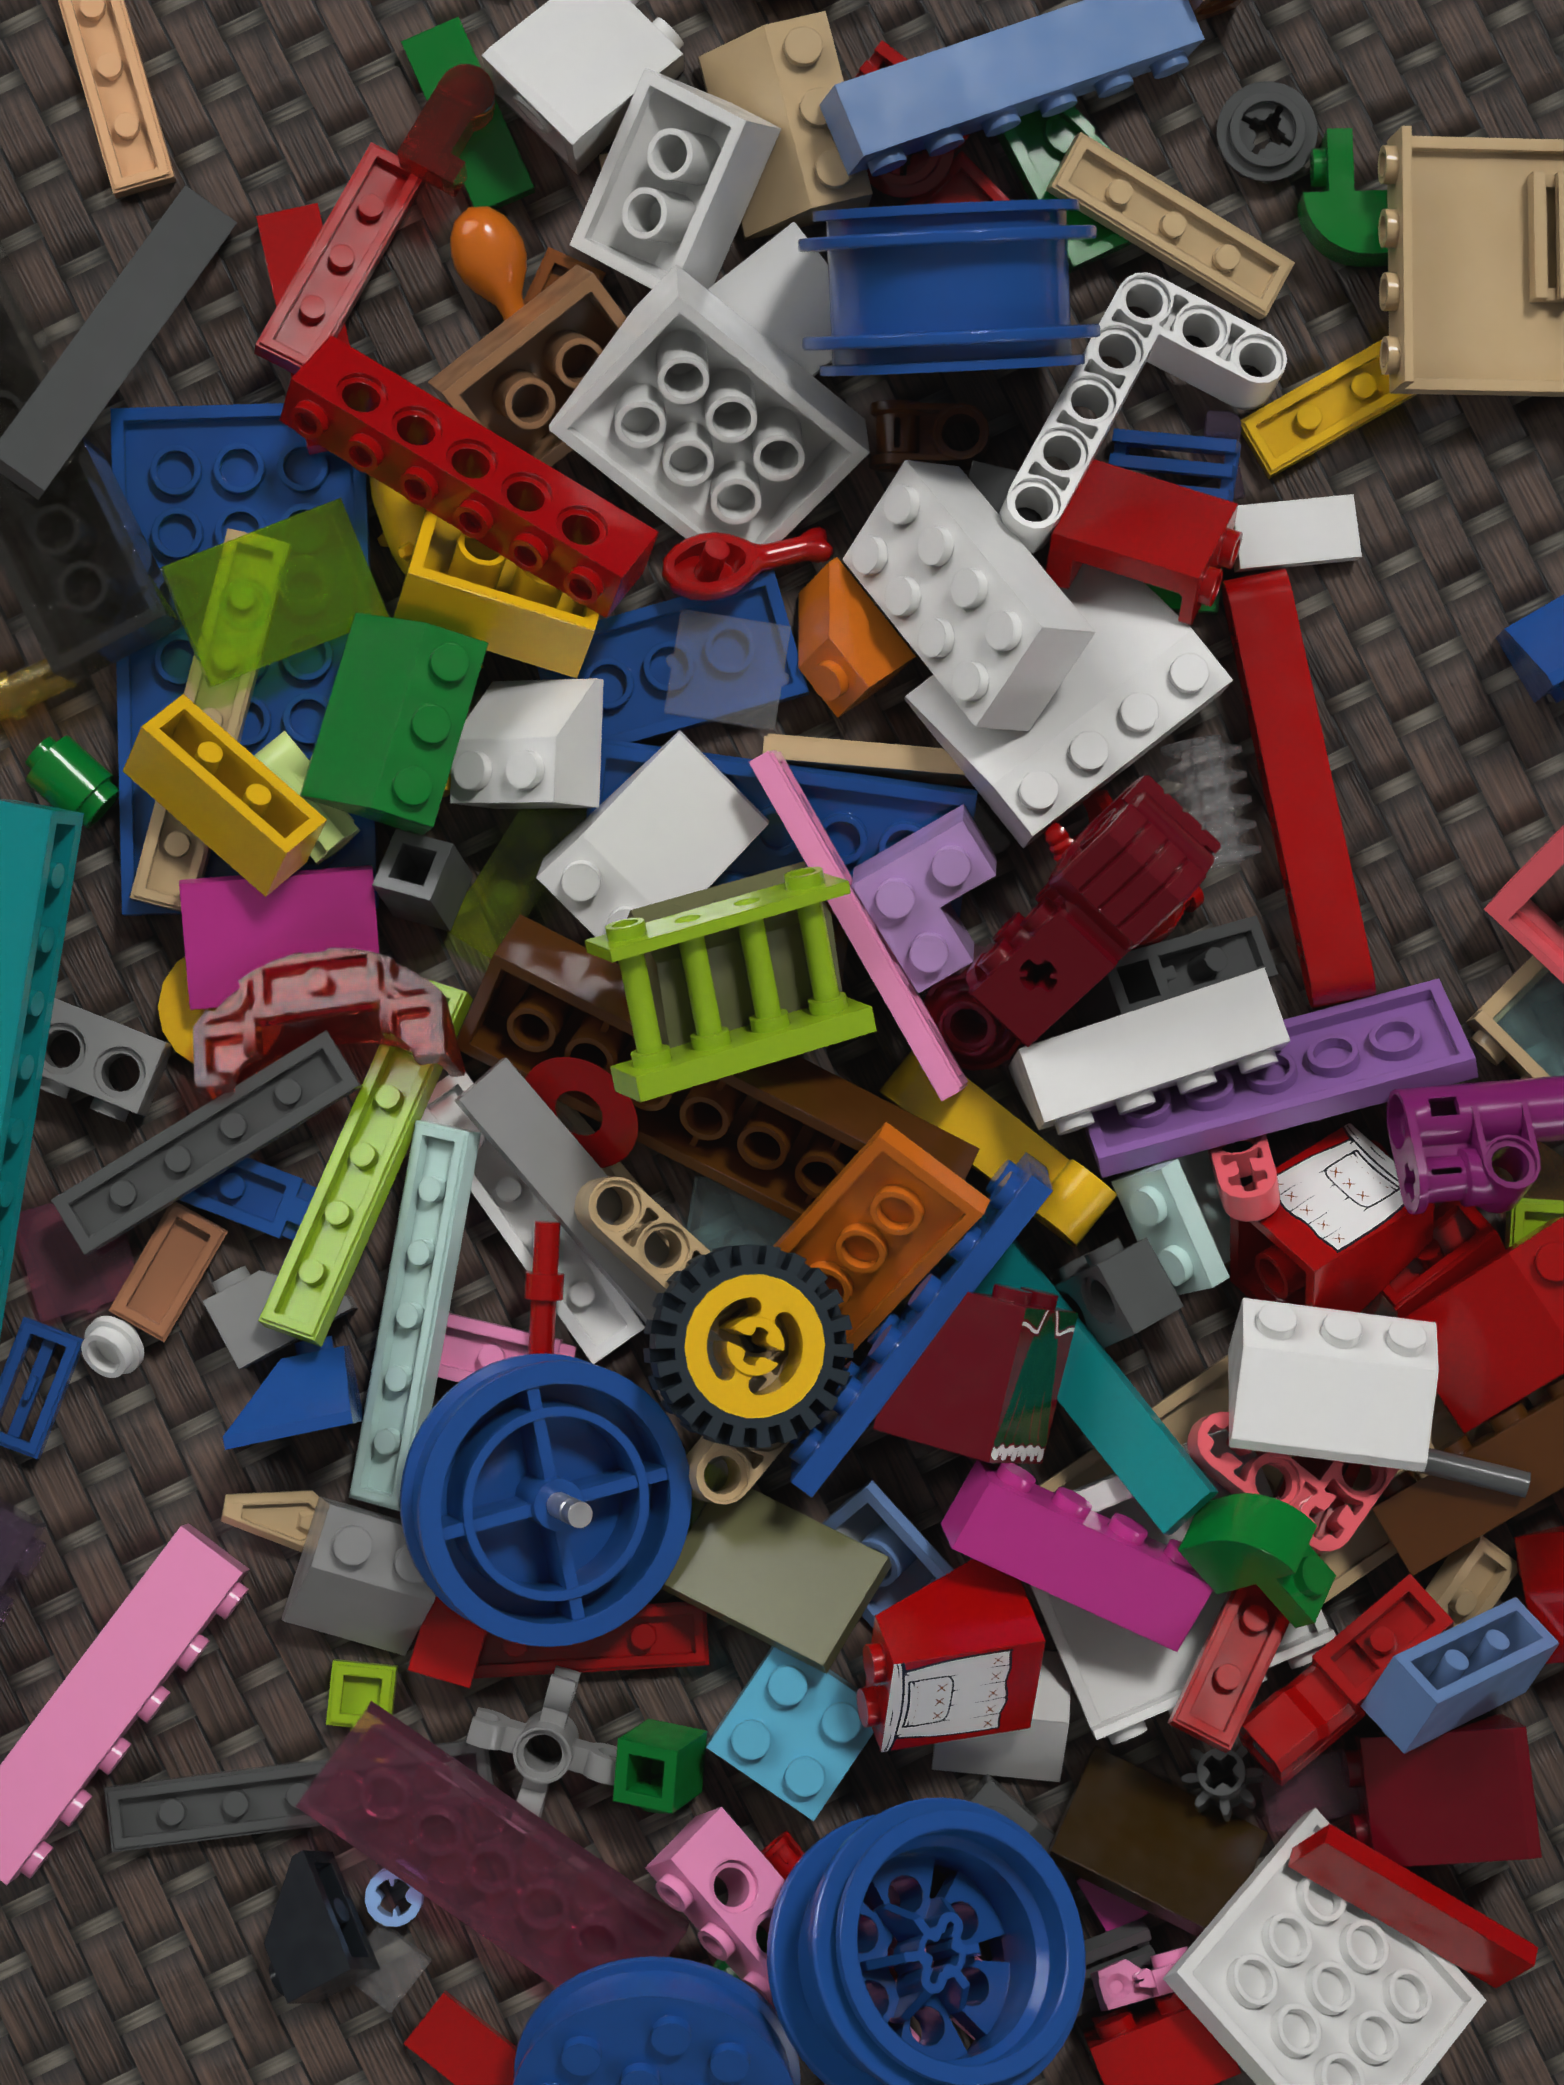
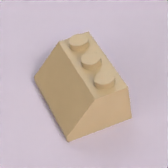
M826 11L763 25L698 57L706 93L731 102L781 128L740 223L744 241L780 233L792 222H795L799 228L823 223L813 222V212L865 208L869 206L873 192L867 169L848 176L819 106L835 84L844 82Z

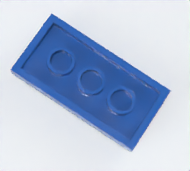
M774 570L758 574L737 593L722 599L704 601L691 600L681 596L614 615L607 619L598 620L578 678L537 666L541 680L603 679L602 739L631 743L646 742L677 733L679 730H688L809 695L805 676L798 668V651Z

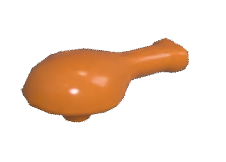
M489 206L468 207L453 224L450 236L453 264L463 283L473 292L493 304L505 321L525 305L522 295L527 270V252L524 241L516 227L504 214Z

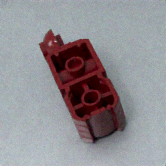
M1150 775L1142 776L1134 781L1077 836L1062 854L1048 879V883L1035 897L1038 904L1026 917L1020 912L1015 913L994 935L992 940L995 944L988 952L980 954L960 974L950 975L933 985L923 999V1003L960 1068L973 1071L995 1068L1010 1059L1020 1042L1024 1046L1029 1047L1112 971L1120 959L1131 949L1138 946L1172 915L1206 878V874L1215 860L1212 853H1217L1221 848V843L1207 830H1202V825L1191 814L1183 812V807L1171 795L1164 794V789ZM963 1009H973L979 1012L985 1018L986 1023L971 1020Z

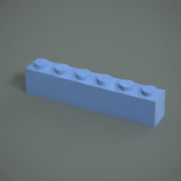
M1083 0L835 84L819 106L848 176L866 169L870 170L872 176H879L901 167L907 162V155L926 149L930 157L941 155L963 144V136L982 129L986 137H992L1021 123L1020 116L1040 110L1044 118L1062 113L1078 103L1076 98L1078 96L1093 91L1097 92L1099 98L1112 96L1133 85L1134 81L1132 78L1151 71L1155 79L1170 76L1190 64L1187 57L1202 43L1204 36L1189 0Z

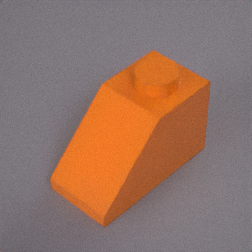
M838 557L829 561L799 592L798 668L837 718L885 687L916 657Z

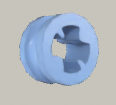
M392 1865L381 1869L370 1880L365 1891V1904L368 1913L375 1921L384 1926L398 1927L409 1923L416 1917L424 1903L425 1890L422 1880L413 1870L405 1866ZM389 1879L391 1886L395 1885L397 1879L405 1882L409 1886L405 1898L411 1904L410 1908L401 1912L397 1905L393 1913L385 1910L380 1905L385 1894L378 1888L383 1881Z

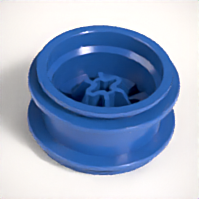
M1079 199L960 202L813 212V222H826L827 237L799 239L798 251L827 252L831 336L804 337L802 339V348L804 350H832V365L819 366L820 376L956 372L1085 364V354H1072L1071 339L1099 337L1100 325H1071L1068 241L1094 239L1097 237V228L1095 225H1067V211L1079 210Z
M939 1797L908 1801L888 1808L879 1814L846 1823L826 1834L802 1855L782 1885L774 1905L767 1940V1970L773 2003L779 2021L790 2043L809 2069L826 2085H1027L1053 2061L1073 2028L1084 1991L1086 1951L1082 1924L1073 1895L1059 1868L1041 1844L1013 1820L993 1809L962 1799ZM935 1868L944 1874L946 1878L936 1897L931 1899L929 1897ZM890 1885L898 1892L900 1907L890 1903L888 1897ZM895 1937L898 1943L894 1948L893 1955L888 1956V1948ZM988 1940L992 1961L975 1960L974 1957L981 1956L978 1943ZM891 1968H895L898 1974L896 1981L889 1971ZM912 2016L917 2019L922 2030L920 2043L915 2040L910 2030ZM952 2018H955L975 2038L967 2050L951 2021Z

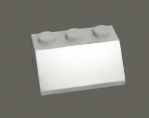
M645 68L570 242V246L650 289H653L676 264L706 289L710 288L716 281L781 128L731 102Z
M1243 1298L1228 1349L1229 1447L1424 1472L1428 1460L1439 1373L1436 1322Z

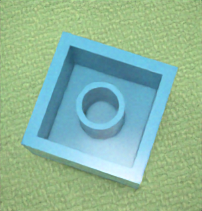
M772 1646L707 1741L706 1748L814 1821L874 1732L872 1727H863L857 1709V1687L830 1669L826 1674Z

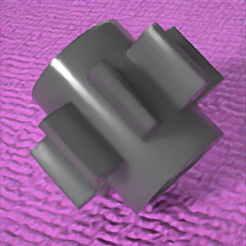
M1243 1745L1236 1752L1231 1750L1227 1753L1215 1748L1203 1754L1200 1750L1192 1748L1190 1753L1194 1763L1197 1765V1773H1188L1182 1776V1782L1184 1787L1188 1789L1201 1788L1202 1792L1195 1801L1196 1811L1202 1813L1213 1804L1220 1808L1224 1820L1230 1821L1232 1815L1231 1808L1238 1806L1240 1803H1243L1246 1807L1255 1808V1799L1251 1792L1248 1791L1249 1784H1258L1264 1781L1262 1769L1245 1768V1764L1251 1754ZM1233 1768L1236 1784L1230 1788L1228 1785L1221 1783L1213 1789L1210 1773L1216 1769L1218 1772L1225 1774Z

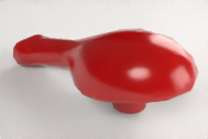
M820 526L810 528L798 537L767 544L752 543L726 533H701L683 540L669 551L663 559L662 578L674 594L685 598L704 601L722 599L737 593L763 571L803 561L826 562L833 554V547L827 542L826 530Z

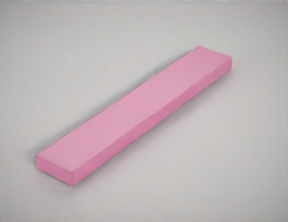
M767 751L749 762L751 768L807 866L823 868V873L849 881L850 894L827 901L941 1102L960 1092L967 1086L968 1080L921 997L852 888L851 874L781 751Z

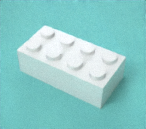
M905 460L842 559L976 728L1030 731L1096 633L1019 538L1006 528L1002 523L1000 515L959 466Z

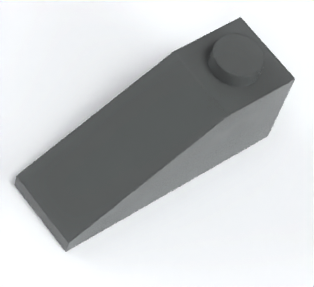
M1255 915L1129 951L1118 961L1116 967L1074 1006L1083 1028L1264 967L1268 979L1277 976L1278 971L1258 917Z

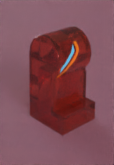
M459 64L449 69L439 81L397 151L399 164L402 169L453 198L456 197L467 179L466 162L461 160L459 156L473 132L484 128L492 120L496 109L494 85L488 73L481 67L472 64Z

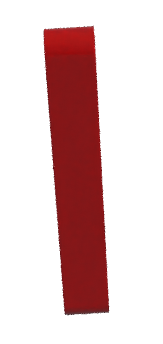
M1285 568L1223 580L1221 582L1226 620L1309 1004L1312 1009L1374 996L1376 995V984L1288 573Z

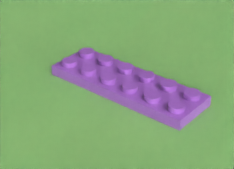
M1438 978L1284 1019L1290 1042L1282 1050L1275 1052L1278 1059L1277 1063L1247 1074H1241L1238 1065L1214 1072L1217 1079L1215 1084L1180 1095L1177 1085L1154 1092L1156 1103L1131 1113L1119 1115L1116 1105L1094 1112L1092 1115L1095 1123L1084 1129L1101 1177L1103 1178L1305 1123L1319 1121L1361 1108L1388 1102L1390 1092L1394 1089L1451 1085L1478 1077L1476 1057Z

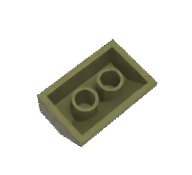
M803 861L630 910L627 918H643L646 923L785 883L784 874L807 866ZM823 901L838 988L842 992L832 916L825 901ZM797 909L764 918L780 1008L788 1010V1013L809 1007L808 999L813 997ZM738 926L704 936L721 1025L728 1027L729 1031L750 1025L749 1017L755 1014ZM679 943L644 953L662 1044H667L670 1048L691 1042L690 1035L696 1032Z

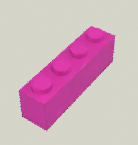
M976 1460L941 1522L943 1531L952 1549L1178 1652L1213 1591L1178 1551L1182 1543L1181 1541L1170 1539L1168 1544L1165 1545L1148 1537V1531L1141 1524L1125 1515L1115 1513L1109 1519L1092 1511L1091 1503L1072 1490L1058 1487L1054 1493L1036 1485L1034 1476L1014 1463H1000L998 1467L985 1461Z

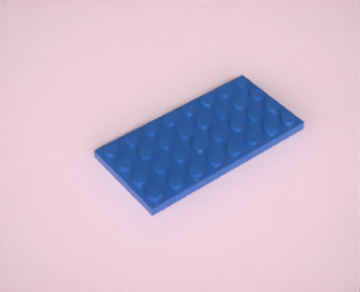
M284 403L110 408L122 915L124 916L182 915L179 911L130 898L155 799L123 772V769L141 726L184 694L227 529L230 528L291 545L288 563L240 744L253 755L285 730L309 760L311 759L354 614L357 612L372 615L368 474L355 469L350 463L330 451L309 455L306 439L279 421ZM348 813L360 832L332 857L318 865L309 856L306 864L297 871L372 865L373 879L375 880L378 871L377 821ZM211 850L204 878L240 875ZM374 889L376 909H379V895Z

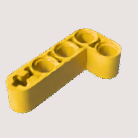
M911 1050L880 1088L879 1092L897 1107L980 1148L971 1167L989 1182L1007 1160L1017 1164L1026 1152L1047 1167L1053 1191L1033 1217L1070 1246H1077L1117 1197V1194L1080 1163L1066 1158L968 1078L967 1086L963 1090L941 1102L914 1052Z

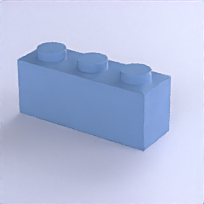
M1514 1597L1393 1656L1361 1707L1382 1729L1384 1734L1405 1754L1526 1693L1559 1645V1642L1520 1600Z

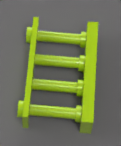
M821 867L800 868L784 874L785 883L646 923L643 918L618 920L605 926L606 934L585 940L587 953L612 963L619 961L636 1050L631 1052L632 1060L610 1066L615 1091L641 1103L877 1031L872 1006L848 998L845 992L839 991L822 904L823 901L850 894L849 881L825 874ZM797 909L813 997L808 999L809 1007L788 1013V1010L780 1008L764 918ZM738 926L755 1014L749 1017L750 1025L729 1031L728 1027L721 1025L704 936ZM679 943L696 1032L690 1035L691 1042L670 1048L669 1045L662 1044L644 953Z

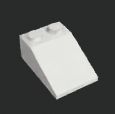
M679 730L600 804L599 808H596L543 858L536 878L597 937L606 934V925L618 920L627 919L630 910L709 888L769 824V820Z

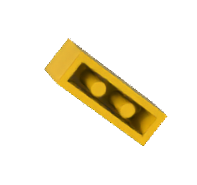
M184 694L141 726L123 769V772L265 897L306 864L327 821L324 816Z

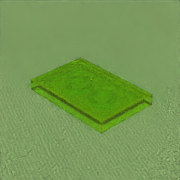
M341 498L160 568L209 688L349 634L356 612L389 617Z

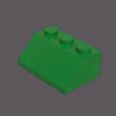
M356 612L300 796L304 799L418 835H424L431 830L436 821L488 643L425 622Z

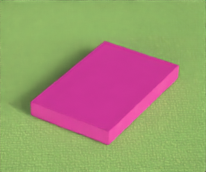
M372 865L296 871L266 897L241 875L179 880L190 1010L381 995L382 982L375 892L372 886L374 882Z

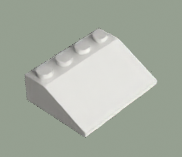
M677 264L631 311L549 424V431L685 539L701 533L719 532L731 534L756 544H767L783 540L870 453L866 422L862 416Z
M1083 563L1070 588L1059 587L1096 633L1030 731L976 728L934 675L904 698L1023 849L1042 835L1052 822L1057 823L1220 696L1233 681L1188 624L1179 622V616L1144 582Z

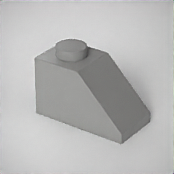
M242 1266L214 1281L212 1286L216 1294L203 1301L238 1369H246L300 1340L268 1329L258 1321L278 1274L259 1270L250 1275L246 1266ZM344 1295L333 1321L358 1308L352 1296Z

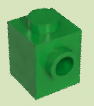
M648 1718L618 1738L613 1801L639 1806L643 1810L652 1813L673 1814L702 1793L707 1730Z

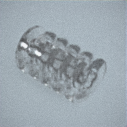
M1222 735L1187 739L1160 748L1161 756L1180 760L1179 763L1167 769L1164 774L1166 781L1185 785V787L1171 796L1183 809L1190 810L1188 813L1202 825V830H1207L1221 843V848L1217 853H1212L1215 860L1209 871L1242 864L1262 852L1259 845L1241 842L1240 837L1256 828L1257 825L1255 820L1236 817V811L1251 803L1252 798L1250 795L1232 793L1231 786L1245 779L1247 772L1246 770L1227 768L1226 761L1243 751L1241 745L1222 743Z

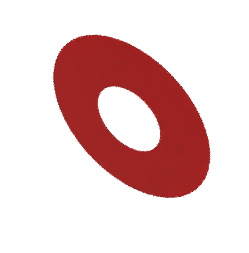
M557 1057L545 1060L528 1073L525 1080L556 1116V1101L561 1094L567 1091L583 1092L596 1101L603 1117L600 1129L591 1135H579L573 1132L571 1134L600 1168L612 1166L623 1160L630 1153L635 1145L638 1134L637 1114L631 1098L615 1091L611 1074L591 1062L573 1057Z

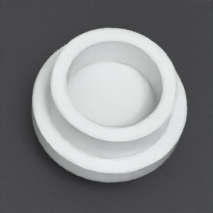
M100 1316L93 1320L86 1328L85 1339L81 1346L82 1355L87 1364L98 1374L108 1378H116L122 1374L133 1372L144 1359L143 1343L135 1328L128 1322L112 1316Z

